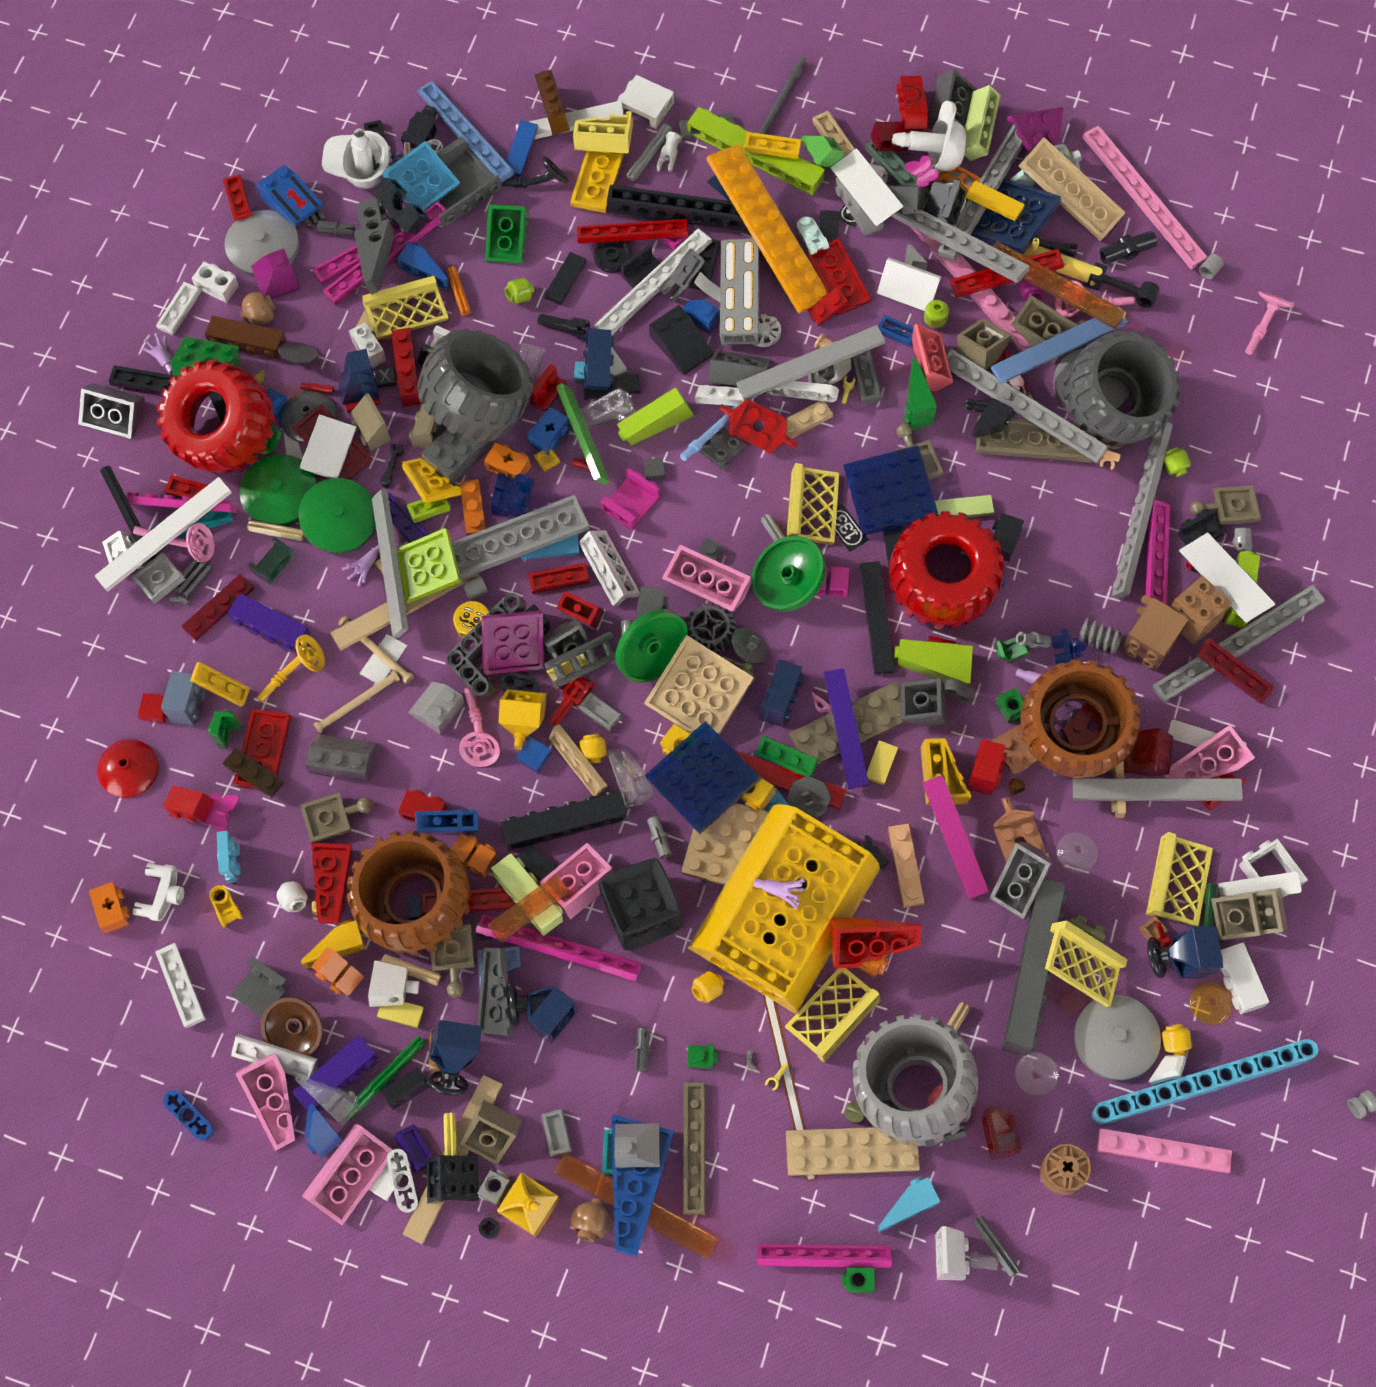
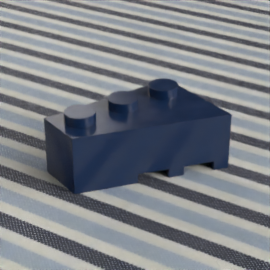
M589 328L583 336V342H586L585 351H583V358H585L584 389L608 390L610 385L613 384V374H610V366H613L614 355H611V347H614V336H611V330Z
M367 349L348 352L344 363V372L341 374L342 380L338 385L342 405L361 401L368 393L372 399L379 397L376 378Z
M779 660L771 685L766 691L765 702L762 701L761 721L780 727L784 726L785 721L789 722L792 710H789L791 703L795 704L798 697V692H796L797 686H802L805 677L802 674V666Z

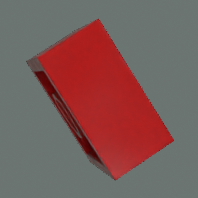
M143 693L137 715L138 718L142 721L165 724L167 716L161 709L164 695Z

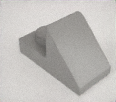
M907 244L905 263L926 271V260L911 244Z

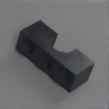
M385 178L373 194L377 199V203L389 212L388 216L400 225L401 231L406 234L417 235L428 221V215L419 205L408 203L403 209L402 200L407 191L397 180Z

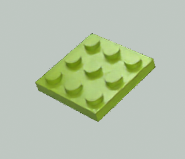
M446 528L396 549L405 601L408 604L462 582L450 534Z

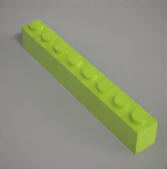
M700 107L696 109L687 122L688 132H691L693 128L701 131L699 134H694V137L720 150L739 144L744 151L748 131L744 130L741 126L734 125L725 118L718 117L709 110ZM744 151L752 166L812 196L824 180L825 169L807 161L801 156L798 159Z

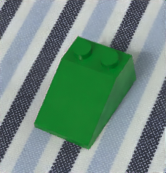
M488 205L485 261L522 263L528 231V208L525 206Z
M917 358L912 360L907 403L905 405L906 411L903 415L905 423L910 425L912 431L933 425L937 407Z

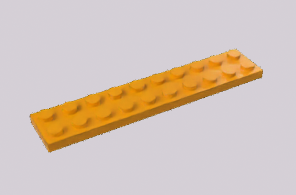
M737 144L708 155L706 160L798 314L816 305L828 292L741 146Z

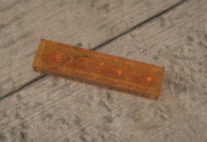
M555 874L490 922L488 927L502 943L568 894L569 890Z

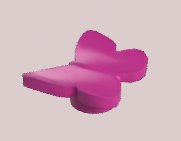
M926 155L921 157L920 162L912 161L905 164V169L918 179L917 186H926L927 189L930 186V182H935L940 177L936 170L931 169L932 160Z
M213 793L210 798L214 800V804L203 824H212L213 828L219 832L227 831L229 812L237 806L239 798L236 795H226L221 798L218 793Z

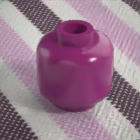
M1028 276L1022 279L1019 284V290L1025 302L1031 295L1039 301L1045 296L1046 289L1039 276Z

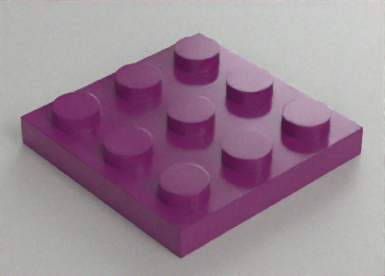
M541 610L482 616L484 675L544 669L543 613Z

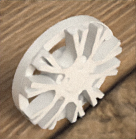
M761 314L759 316V321L762 320L763 322L761 324L759 322V338L761 340L759 344L753 345L769 347L780 339L781 325L774 316ZM764 339H770V342L764 343Z

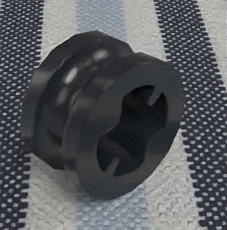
M485 1218L479 1224V1232L484 1238L492 1239L497 1236L499 1225L493 1218ZM488 1222H491V1225L495 1226V1230H491L490 1234H485L486 1230L483 1231V1227L487 1226Z

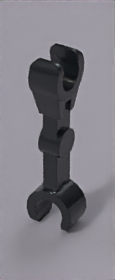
M1039 236L1035 237L1039 239V246L1051 250L1059 249V251L1070 257H1075L1077 251L1070 250H1076L1078 248L1077 243L1060 244L1056 241H1045Z
M392 443L390 446L392 457L388 462L387 470L381 477L382 487L390 488L396 459L404 453L403 445L400 446L399 450H394L396 447L395 443Z

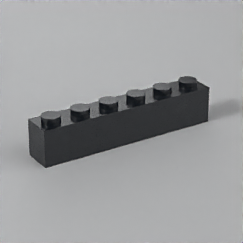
M610 791L605 793L604 796L587 797L585 801H570L561 807L551 806L542 812L531 811L522 817H508L505 821L501 822L507 849L510 851L526 847L529 843L534 845L627 821L628 818L621 791Z

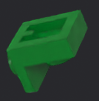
M714 1044L709 1046L688 1045L687 1068L713 1069V1063H718V1050H714Z

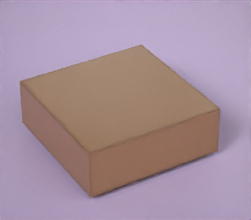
M1156 915L1138 929L1147 940L1150 937H1156L1158 940L1161 939L1155 922L1160 920ZM1161 922L1163 930L1167 934L1169 930Z

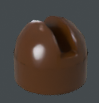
M1012 778L1009 781L1008 789L1011 795H1017L1026 790V786L1021 779Z

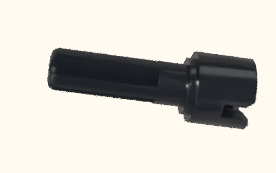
M539 314L537 318L539 325L565 330L571 336L583 338L587 332L583 330V327H590L589 320L576 317L568 320Z

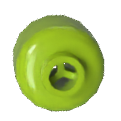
M526 278L511 280L508 282L507 287H505L508 301L514 304L530 301L532 293H534L533 284Z
M941 300L930 301L924 311L925 323L932 328H940L946 324L949 316L948 305Z
M1175 447L1166 452L1163 465L1169 475L1176 474V477L1187 473L1186 469L1191 466V461L1185 449Z

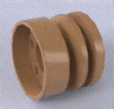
M1071 1144L1058 1145L1051 1149L1041 1161L1039 1169L1040 1179L1045 1188L1053 1194L1060 1196L1071 1195L1082 1188L1088 1181L1091 1173L1090 1160L1086 1153L1078 1146ZM1070 1165L1069 1171L1064 1172V1166Z

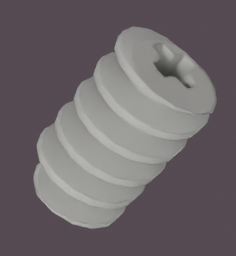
M1088 617L1079 634L1082 643L1086 639H1088L1089 646L1096 642V648L1098 649L1103 645L1104 652L1111 648V655L1116 653L1123 638V635L1119 636L1118 629L1112 634V627L1110 626L1106 630H1104L1103 623L1096 627V620L1089 624Z

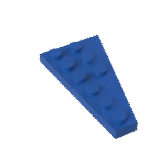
M612 1114L615 1252L637 1258L674 1131L659 1127L660 1167L616 1168V1124L647 1123Z

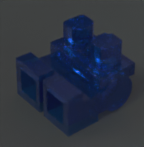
M498 473L490 505L492 515L505 517L512 515L518 517L526 514L533 490L534 478H529L528 475L517 474L515 478L506 477V474Z

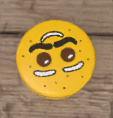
M469 601L461 604L456 609L453 618L457 633L462 638L482 620V616H486L489 613L487 607L480 602Z

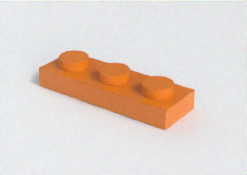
M479 479L460 482L467 536L486 529Z

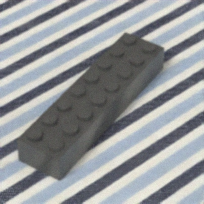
M1045 879L1030 909L1001 1050L1027 1056L1030 1050L1033 1051L1037 1045L1039 1034L1035 1032L1042 1022L1043 1013L1040 1010L1045 1005L1047 992H1044V989L1049 984L1051 972L1045 969L1054 936L1050 929L1052 923L1061 922L1063 918V911H1060V909H1062L1067 898V891H1064V883Z

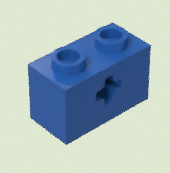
M550 407L527 434L529 444L549 455V451H554L558 447L559 441L569 434L571 429L569 418Z

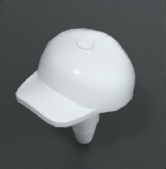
M945 101L941 106L938 119L931 133L917 131L895 133L892 137V144L908 147L909 150L927 151L928 157L932 160L931 169L936 170L938 173L947 172L960 166L964 158L966 133L964 127L959 122L954 121L956 114L955 104L952 101Z
M356 129L352 135L334 136L326 141L323 150L322 167L324 171L346 178L358 188L370 189L379 185L384 179L382 172L388 169L390 163H392L390 158L391 152H389L391 147L387 145L385 139L378 133ZM372 155L375 158L376 164L380 163L376 170H374Z

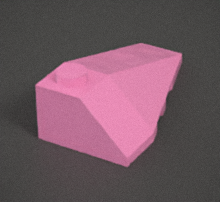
M1229 725L1162 773L1166 779H1210L1237 771L1255 759V757L1232 726Z
M276 1054L268 1055L239 1069L236 1072V1076L275 1151L295 1141L286 1075Z

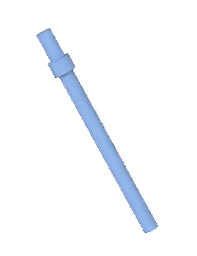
M725 414L700 438L693 440L680 455L681 459L686 461L693 453L699 452L702 449V445L730 421L729 415Z

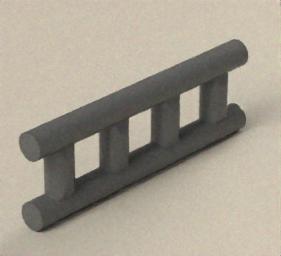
M607 632L546 662L545 668L547 670L553 668L558 678L553 681V686L557 689L616 660V651L613 652L609 644V640L613 639V634ZM602 645L606 656L597 660L593 648ZM586 653L590 663L581 667L576 656ZM569 660L574 671L565 675L560 664Z

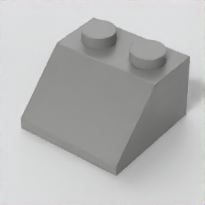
M432 681L408 713L441 735L465 703L461 694L445 684Z

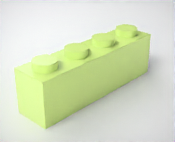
M990 85L972 93L965 124V156L970 161L986 156L989 152L1001 97Z
M510 853L491 867L492 875L541 935L544 936L563 922V910L557 903L553 904L549 899L550 895L544 887L540 889L536 884L538 882L536 877L531 872L527 873L525 871V865L519 857L515 859Z

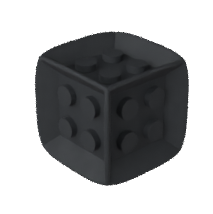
M658 858L635 863L613 872L599 881L600 894L604 898L608 916L624 950L645 946L667 937L683 927V916L680 912L677 898Z

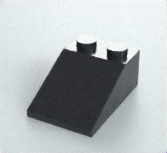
M677 305L649 324L651 339L683 375L714 354L690 316L680 305Z

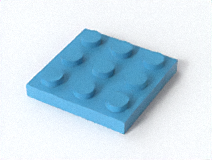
M426 141L382 172L384 178L397 180L407 191L403 198L406 205L408 203L419 205L423 211L436 201L439 202L460 186L458 179Z

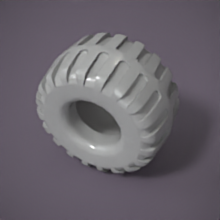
M914 1014L913 1018L909 1019L905 1015L896 1016L897 1021L889 1024L886 1020L879 1024L880 1030L876 1033L872 1030L865 1037L866 1044H860L856 1052L857 1060L853 1062V1084L857 1103L867 1120L889 1139L895 1138L898 1143L909 1145V1141H914L917 1146H925L926 1141L933 1139L935 1143L944 1140L943 1135L949 1132L954 1135L960 1130V1122L966 1123L971 1116V1108L976 1105L978 1070L974 1056L956 1030L948 1024L944 1026L938 1018L931 1017L930 1020H926L924 1015ZM912 1065L930 1066L938 1071L943 1079V1090L940 1097L932 1105L923 1109L905 1107L895 1099L893 1094V1084L896 1077L905 1068Z

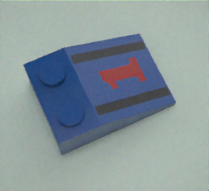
M285 164L256 184L261 200L294 226L323 207V203L302 179Z

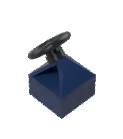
M1193 926L1174 937L1170 945L1163 948L1156 937L1148 939L1147 953L1150 966L1155 976L1160 979L1166 975V964L1171 963L1180 979H1203L1224 968L1216 926Z
M509 985L508 994L512 1024L517 1027L520 1021L519 1013L528 1012V1021L531 1029L550 1044L555 1041L578 1012L576 1002L556 986L541 988L528 995L517 997L515 985Z
M439 1020L431 1035L429 1058L442 1071H436L428 1075L427 1084L432 1090L448 1096H459L468 1091L469 1084L465 1078L459 1075V1072L469 1066L478 1054L482 1026ZM440 1078V1081L434 1082L433 1079Z

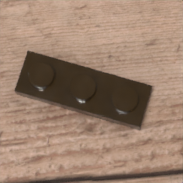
M236 748L233 749L222 763L227 769L271 799L284 784L283 780Z

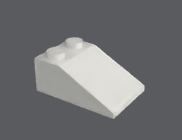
M941 1226L935 1234L937 1280H964L970 1272L969 1261H965V1252L969 1250L968 1238H964L963 1231Z

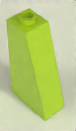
M675 387L618 423L617 425L620 428L618 434L624 442L627 440L632 446L695 415L687 401Z
M1240 551L1236 557V563L1257 584L1260 555H1255L1252 551ZM1230 606L1226 613L1224 624L1244 628L1248 622H1245Z
M900 639L899 646H895L894 658H898V666L933 679L941 678L942 682L953 679L970 686L973 646Z

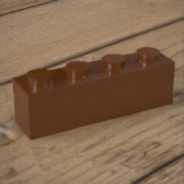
M552 70L534 74L552 135L570 131Z
M213 315L205 332L207 341L238 346L239 351L246 352L249 355H261L267 359L275 358L280 360L281 356L277 351L278 347L287 341L282 330Z

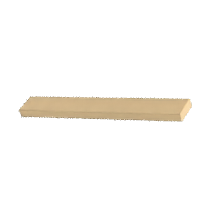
M479 573L461 579L462 582L410 604L405 601L404 597L406 615L478 577ZM386 602L330 632L340 651L391 624L388 603Z
M485 1075L482 1076L456 1127L457 1156H468L470 1150L459 1144L482 1101L485 1100L494 1104L503 1087L502 1083ZM426 1187L403 1235L423 1245L445 1201L427 1204Z

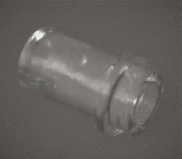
M978 1252L970 1254L969 1267L973 1268V1270L979 1268L997 1271L998 1257L978 1255Z

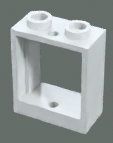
M1278 839L1273 842L1267 840L1259 846L1260 850L1255 853L1253 851L1246 853L1239 865L1248 879L1260 877L1251 864L1272 852L1287 873L1298 872L1300 886H1303L1308 880Z

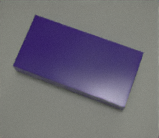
M415 1124L397 1132L394 1136L401 1149L406 1153L414 1172L417 1173L425 1169L426 1159L433 1156Z

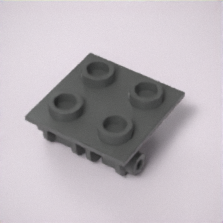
M722 427L702 445V449L699 452L706 459L710 458V462H714L719 469L725 470L729 466L727 462L743 450L746 445L735 436L730 435Z

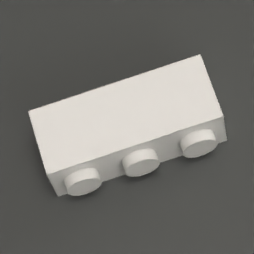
M1244 942L1220 950L1224 967L1221 969L1224 975V984L1232 993V1002L1235 1009L1239 1010L1240 1014H1244L1265 1007L1269 1000Z

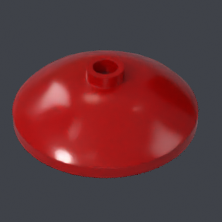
M127 739L116 742L108 747L99 759L97 765L98 780L101 786L113 796L120 798L138 796L148 790L154 783L159 769L158 759L152 748L142 741ZM127 761L125 766H121L123 762Z

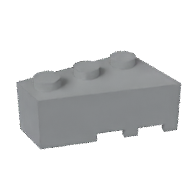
M837 177L836 193L842 198L864 237L883 229L884 223L882 222L876 226Z

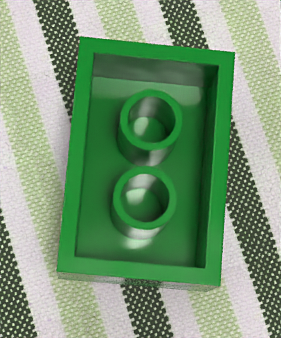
M184 336L171 360L173 375L179 376L182 368L186 366L193 367V363L198 361L208 362V360H217L240 367L239 347Z

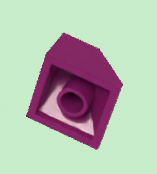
M285 249L269 253L251 265L259 289L264 296L269 295L272 299L299 289Z

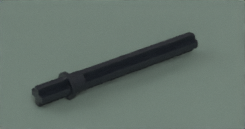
M105 466L100 472L137 542L143 536L134 534L133 530L135 526L141 527L111 466ZM153 555L150 559L146 561V563L155 559L156 555Z

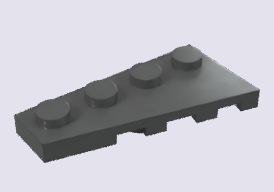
M484 948L477 1026H482L481 1034L513 1036L505 949Z

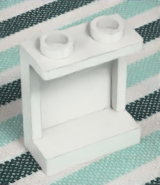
M636 75L633 80L628 82L625 92L619 95L617 101H621L623 111L627 109L649 119L650 127L657 129L674 104V92Z

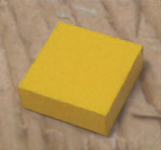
M553 450L549 451V455H546L544 451L533 455L543 472L560 463V459Z

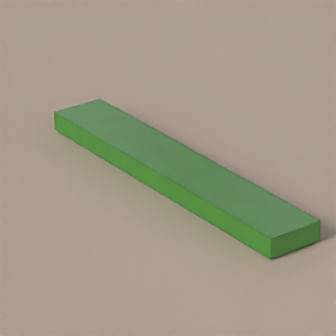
M561 383L556 386V389L595 481L606 485L610 480L571 388Z

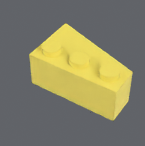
M628 111L626 115L621 116L611 114L609 118L603 119L593 117L576 120L573 132L574 150L629 153L633 128L632 111Z

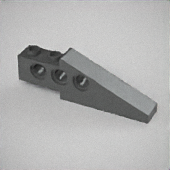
M375 197L356 204L361 229L354 231L364 283L371 295L379 291L396 233L389 218L387 219L386 215H384L387 213L386 209L377 203Z

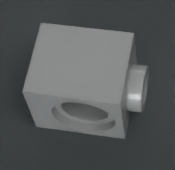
M498 1169L496 1173L490 1170L477 1193L479 1197L499 1207L511 1185V1182L507 1179L508 1175ZM494 1181L501 1183V1188L497 1192L490 1191V1185Z

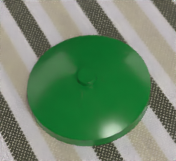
M283 454L272 455L257 461L247 470L240 484V499L245 511L253 520L281 526L292 525L299 521L298 514L301 500L305 493L317 484L314 473L300 469L301 459Z
M344 478L323 480L312 486L301 500L298 514L300 528L312 545L325 552L341 554L357 550L368 542L376 529L372 504L373 497L362 485Z
M788 536L770 544L756 560L751 576L753 592L757 599L771 610L778 612L796 610L810 602L821 589L826 576V560L820 548L805 537Z
M668 609L653 610L636 619L626 629L617 646L616 664L620 672L627 679L637 683L650 682L661 677L686 635L688 636L684 620Z

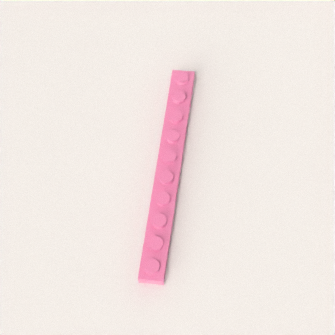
M1098 125L1085 132L1083 139L1187 266L1192 270L1204 263L1208 258L1100 126Z
M912 228L954 278L976 272L960 253L955 261L938 256V249L942 243ZM992 289L970 294L971 298L996 326L1012 335L1010 343L1019 353L1031 348L1029 343L1011 325L1015 319L1014 314Z

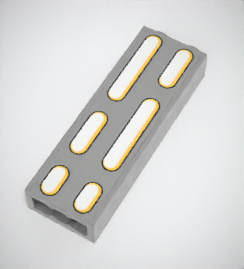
M752 238L721 240V345L759 344L760 250Z

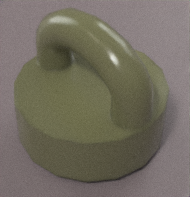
M851 1101L845 1107V1117L849 1122L856 1124L864 1120L865 1115L862 1113L857 1101Z

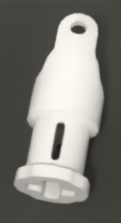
M668 132L666 134L667 140L662 147L657 163L658 172L665 161H670L668 171L672 172L678 153L677 147L682 140V137L675 132Z

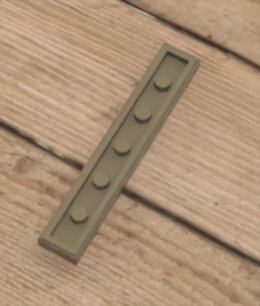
M684 1082L683 1215H705V1082Z

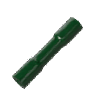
M1215 883L1206 884L1203 926H1214L1215 917L1211 899L1218 897L1219 885Z

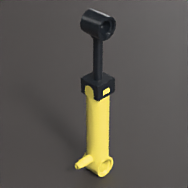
M1034 238L1024 254L1014 251L1012 257L1020 260L1052 250L1039 246V239ZM1061 254L1064 268L1054 270L1055 272L1087 283L1086 287L1099 291L1102 283L1136 294V302L1141 307H1153L1160 291L1157 284L1146 281L1139 288L1105 276L1108 268L1106 265L1097 262L1091 265Z

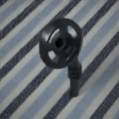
M542 155V163L546 168L545 175L528 179L526 177H523V179L522 177H519V179L518 177L507 179L502 182V186L526 188L527 186L548 182L554 178L566 184L569 180L549 158Z

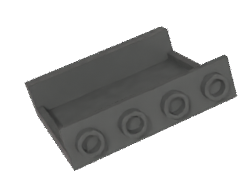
M462 136L436 153L460 182L459 187L439 201L446 209L439 214L440 224L443 228L452 224L460 216L468 213L476 205L482 203L485 199L503 188L500 176H494L468 149L466 140Z

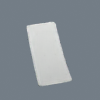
M700 272L694 283L710 297L720 302V288Z

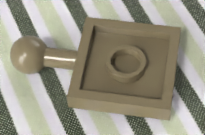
M906 423L900 424L896 432L900 438L904 439L907 447L893 451V457L906 487L943 476V470L930 440L914 444L910 436L912 433L910 425Z
M1253 485L1214 488L1213 496L1215 503L1204 504V502L1196 500L1190 505V512L1195 516L1204 510L1209 511L1214 508L1217 511L1220 525L1258 523L1261 519Z
M340 792L300 805L311 843H318L352 832L347 815L357 812L366 814L371 812L374 806L370 798L363 797L357 804L345 808Z
M471 924L463 925L459 931L454 930L450 934L452 939L445 944L442 941L436 945L438 949L431 951L432 971L435 973L450 971L451 983L447 987V993L452 998H458L464 992V987L459 982L458 969L475 967Z

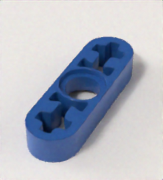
M171 1090L165 1094L163 1098L165 1107L195 1138L200 1141H206L212 1137L214 1133L212 1124L179 1091ZM172 1096L178 1097L177 1101L182 1105L180 1109L176 1105L171 1104L170 1098ZM186 1110H193L194 1117L191 1121L183 1120V1114ZM198 1122L203 1127L208 1126L206 1128L207 1133L205 1135L199 1134L200 1130L194 1124Z

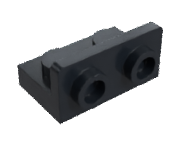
M1214 508L1209 511L1204 510L1195 519H1187L1180 525L1178 536L1185 545L1190 544L1206 533H1209L1214 540L1225 533L1214 517L1216 513Z

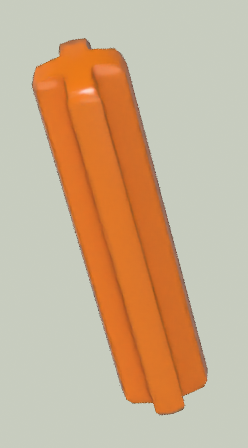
M454 266L449 267L446 271L462 316L469 315L471 313L457 269Z

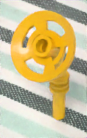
M305 634L297 638L296 651L298 656L282 671H278V675L275 674V678H271V682L256 697L261 703L277 687H280V683L283 684V680H287V676L301 663L314 672L324 668V653L315 639Z

